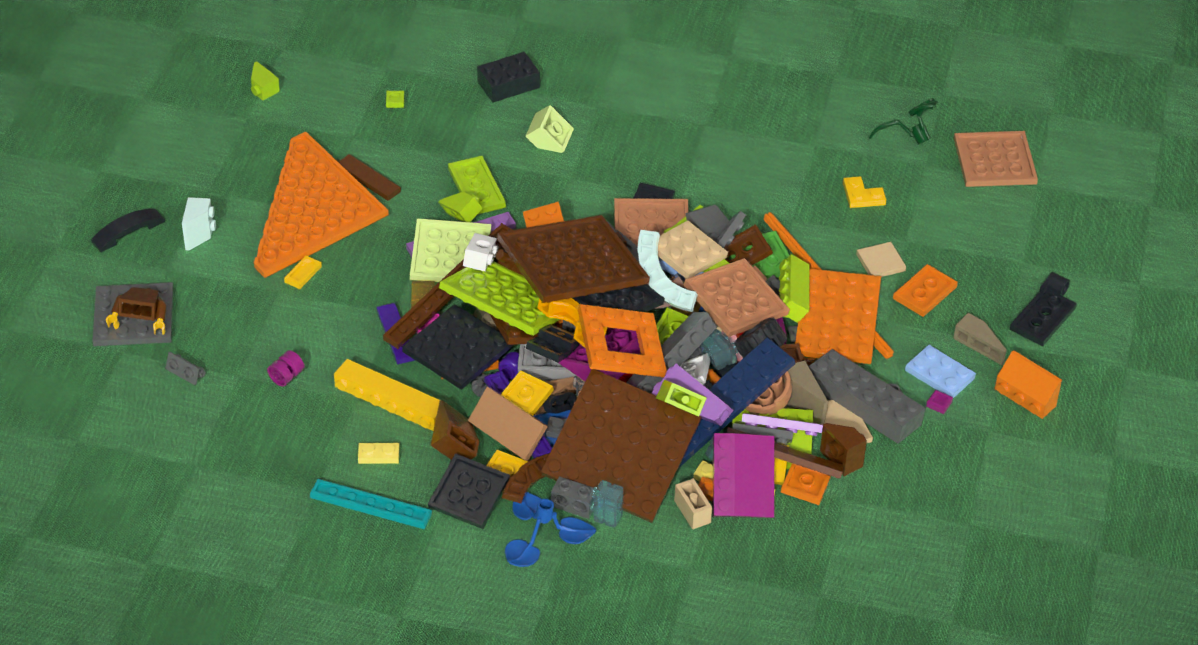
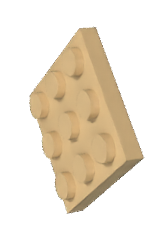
M689 221L660 235L658 242V257L686 279L701 273L727 258L728 255L724 248Z

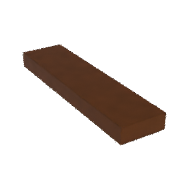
M350 154L338 161L358 182L387 201L401 192V187Z

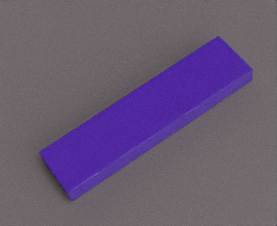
M395 303L376 307L380 322L386 333L401 317ZM390 345L397 365L415 361L402 352V346L397 349Z

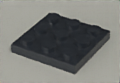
M455 454L429 500L428 507L484 529L510 479V475Z

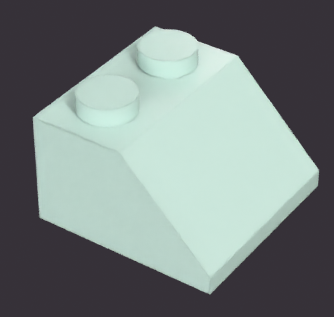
M188 197L182 221L185 250H191L209 240L212 231L216 230V220H213L214 206H211V200L208 198Z

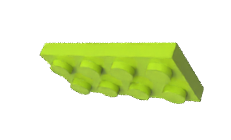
M483 156L448 163V170L459 192H465L470 195L474 194L480 200L478 203L483 209L478 214L506 208V202Z

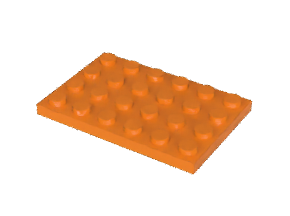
M809 268V312L798 321L795 344H799L804 357L821 358L833 349L852 362L871 364L881 276Z

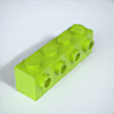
M790 254L787 259L782 260L779 266L780 299L790 309L788 315L784 317L798 323L809 312V264Z

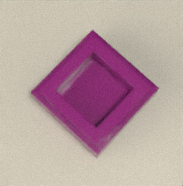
M935 390L927 401L926 407L944 414L953 402V397Z

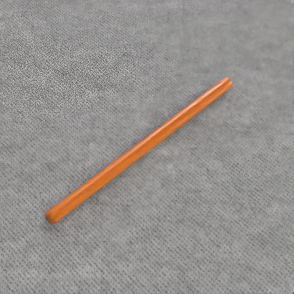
M771 212L764 215V221L773 231L777 232L783 243L797 258L808 263L810 269L822 270ZM875 330L873 345L885 359L892 357L894 351Z

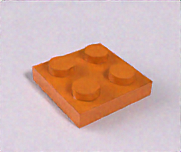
M792 463L782 485L781 493L820 505L831 476Z

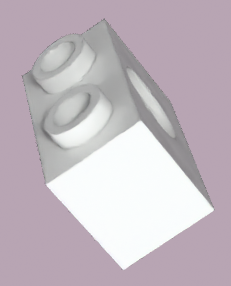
M474 233L465 250L463 266L485 271L488 265H492L493 258L496 257L498 252V246H496L497 238Z

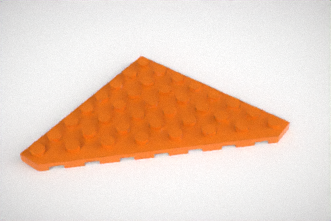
M307 132L301 133L290 140V147L286 153L284 167L281 170L279 183L274 193V200L269 210V217L263 230L264 234L259 243L258 254L254 260V268L264 278L389 215L388 209Z

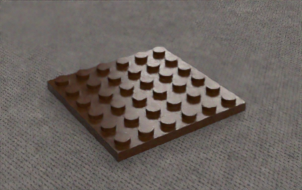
M602 215L498 233V241L542 303L649 284L650 277Z
M591 369L541 470V475L555 481L560 476L596 488L598 500L653 523L702 417L656 399V396Z

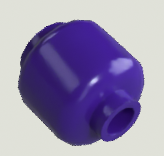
M517 352L507 353L498 366L499 371H503L506 378L510 381L519 373V353Z

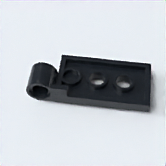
M1051 272L1046 281L1041 285L1039 293L1010 324L1009 330L1043 347L1076 309L1077 303L1063 297L1069 288L1070 280L1055 272Z

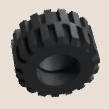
M774 317L767 318L754 328L740 335L735 341L734 346L742 358H744L766 338H769L778 347H781L787 340V336Z

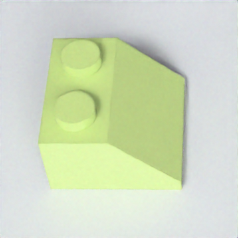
M549 105L535 113L526 137L537 148L562 153L565 151L574 128Z

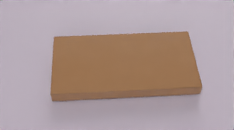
M486 387L468 419L474 426L526 461L530 459L548 427L491 387Z

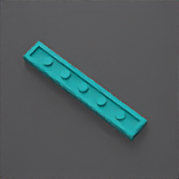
M317 479L310 492V498L424 530L432 515V510L321 479Z

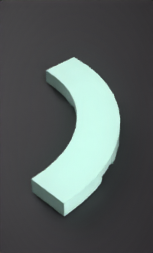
M640 230L638 238L639 264L650 277L648 285L665 298L664 301L668 304L693 312L698 294L695 291L684 289L671 282L661 268L658 258L660 234L654 231Z

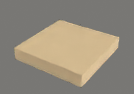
M891 242L857 250L856 255L868 275L883 277L906 271L904 262Z

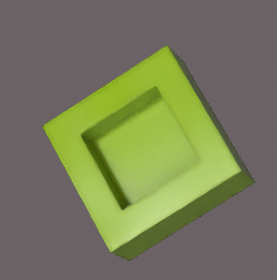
M387 91L386 108H404V91Z

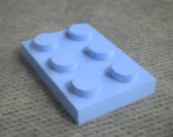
M931 345L923 349L905 367V371L937 391L953 398L970 384L976 376L975 372Z

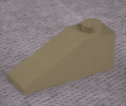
M967 313L956 324L953 339L1003 365L1007 351L983 320Z

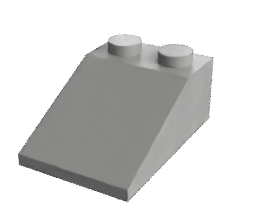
M520 344L519 372L521 370L546 382L576 376L559 363L526 349V344Z

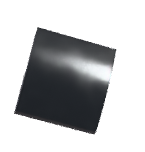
M549 324L539 329L538 337L527 341L526 349L559 363L567 358L580 343L574 339V334Z

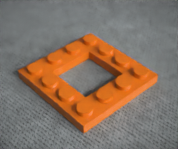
M579 305L578 314L590 369L665 377L667 370L653 313ZM603 327L636 331L641 355L608 351Z

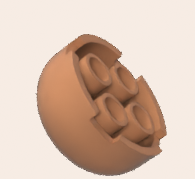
M788 371L746 408L750 414L772 415L787 405L792 394V382Z

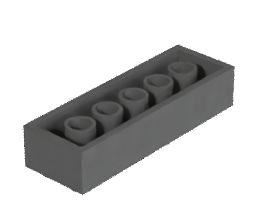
M830 350L808 366L826 398L834 400L862 418L866 424L899 444L922 425L925 407L835 350Z

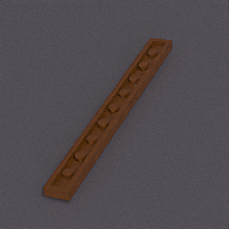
M501 223L489 237L497 238L499 232L511 231L513 229ZM497 239L496 246H498V250L504 249ZM464 259L442 280L466 268L463 266ZM439 282L383 335V340L399 349L454 295H450L440 289Z

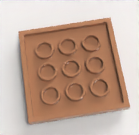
M1025 131L954 133V142L966 187L1037 184L1038 177Z
M614 198L615 229L625 235L637 247L640 230L654 231L662 235L664 230L673 227L686 216L685 213H688V199Z
M745 258L685 279L683 284L687 290L695 291L698 294L696 298L698 303L708 312L710 317L728 337L752 329L767 318L774 317L778 319L786 316L790 311Z

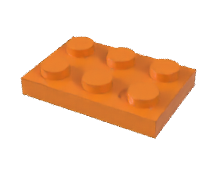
M927 264L893 294V299L924 317L957 288L958 282Z

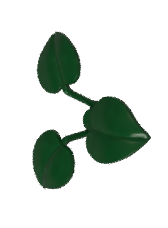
M934 98L928 99L908 112L910 116L917 114L919 124L912 127V132L899 120L894 119L876 127L870 134L869 139L882 129L892 125H900L910 137L914 136L918 145L930 139V136L925 126H923L921 114L923 111L936 107L938 101H935Z

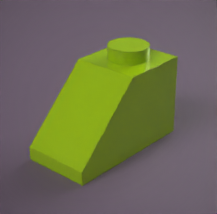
M254 62L251 76L252 93L261 100H265L280 92L278 77L259 62Z
M465 192L440 199L438 202L448 215L462 222H471L483 209L478 203L480 200L474 194L470 195Z
M663 380L656 399L696 416L700 415L707 399L666 380Z

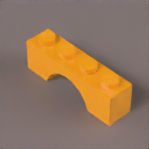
M539 298L537 309L549 318L562 319L573 324L576 327L574 339L585 347L578 314L580 304L573 298L552 301L550 303H542ZM603 327L604 334L606 335L607 327Z

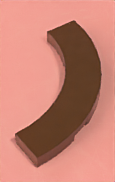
M549 454L536 457L522 465L509 479L502 498L522 503L529 488L540 479L546 477L541 475V470Z

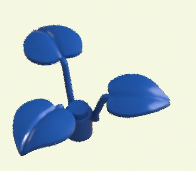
M526 492L522 503L513 502L512 510L514 515L521 520H529L532 517L537 519L529 544L523 540H513L507 544L505 548L507 562L518 567H527L537 562L540 551L532 545L534 544L540 523H548L552 518L556 528L560 530V538L570 544L583 543L595 534L596 528L580 519L572 517L563 518L559 524L557 513L553 512L554 503L551 500L541 499Z

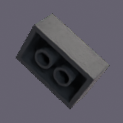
M521 52L477 66V82L491 102L494 103L540 88V72L527 54Z

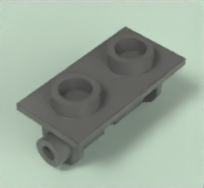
M168 352L166 370L193 385L197 384L199 377L203 378L206 371H204L203 367L190 363L179 354L175 355L172 352Z

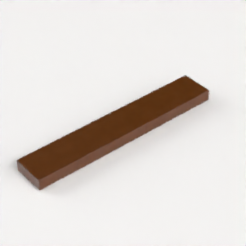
M730 427L726 431V433L748 434ZM774 442L775 458L841 479L843 473L842 464Z

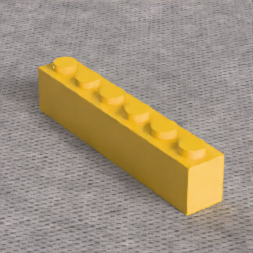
M346 359L334 373L335 387L339 390L350 393L357 398L370 402L374 406H379L390 413L399 415L408 421L421 425L423 428L434 431L439 399L349 359Z

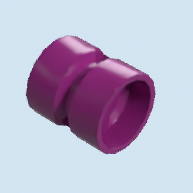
M288 350L267 368V372L274 383L284 387L293 377L304 370V363L298 354Z

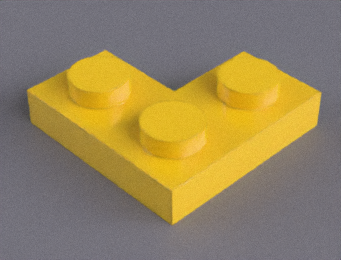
M861 177L843 178V186L850 208L886 205L883 187L865 189Z

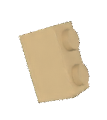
M694 478L676 484L674 501L691 528L695 529L711 523L712 506Z

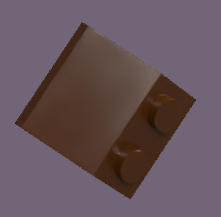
M830 423L823 424L820 452L828 460L843 465V476L862 468L867 443L865 436L859 433L855 427Z

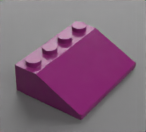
M607 328L605 339L608 351L641 355L636 331ZM581 344L567 358L559 362L560 365L586 381L591 371L586 348ZM597 370L616 379H619L623 374H625L621 372Z
M714 433L713 517L774 518V436Z

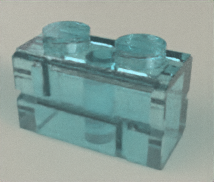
M715 329L700 345L702 353H708L711 364L717 370L726 367L727 364L731 365L737 362L736 353H738L736 345L733 342L730 343L728 336L722 334L718 329Z
M602 480L598 487L595 486L593 488L591 498L594 501L591 506V512H594L593 519L595 522L605 523V525L614 528L619 523L623 514V487L616 484L611 485L610 482Z

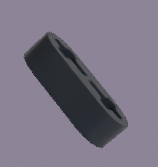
M573 392L552 394L543 403V407L547 413L557 414L572 410L577 398Z

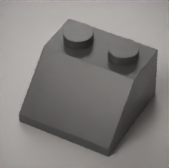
M716 204L685 213L686 220L713 241L717 240L729 223L727 217Z

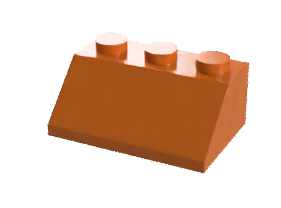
M1013 350L997 375L995 390L1043 419L1057 405L1062 379Z

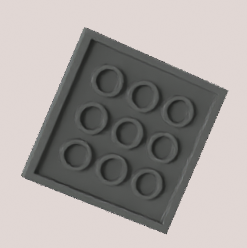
M173 282L96 286L93 346L171 343ZM132 287L151 288L159 291V297L166 303L165 321H163L165 324V334L162 335V329H157L156 335L154 334L153 324L157 322L156 319L151 321L118 316L119 327L115 329L113 323H111L108 328L106 318L112 314L111 310L116 297L126 293Z

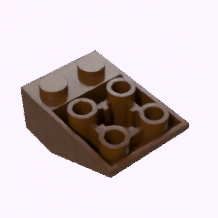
M443 400L439 401L431 446L450 460L453 459L455 454L468 459L475 458L477 456L479 439L473 424L468 421L467 417Z

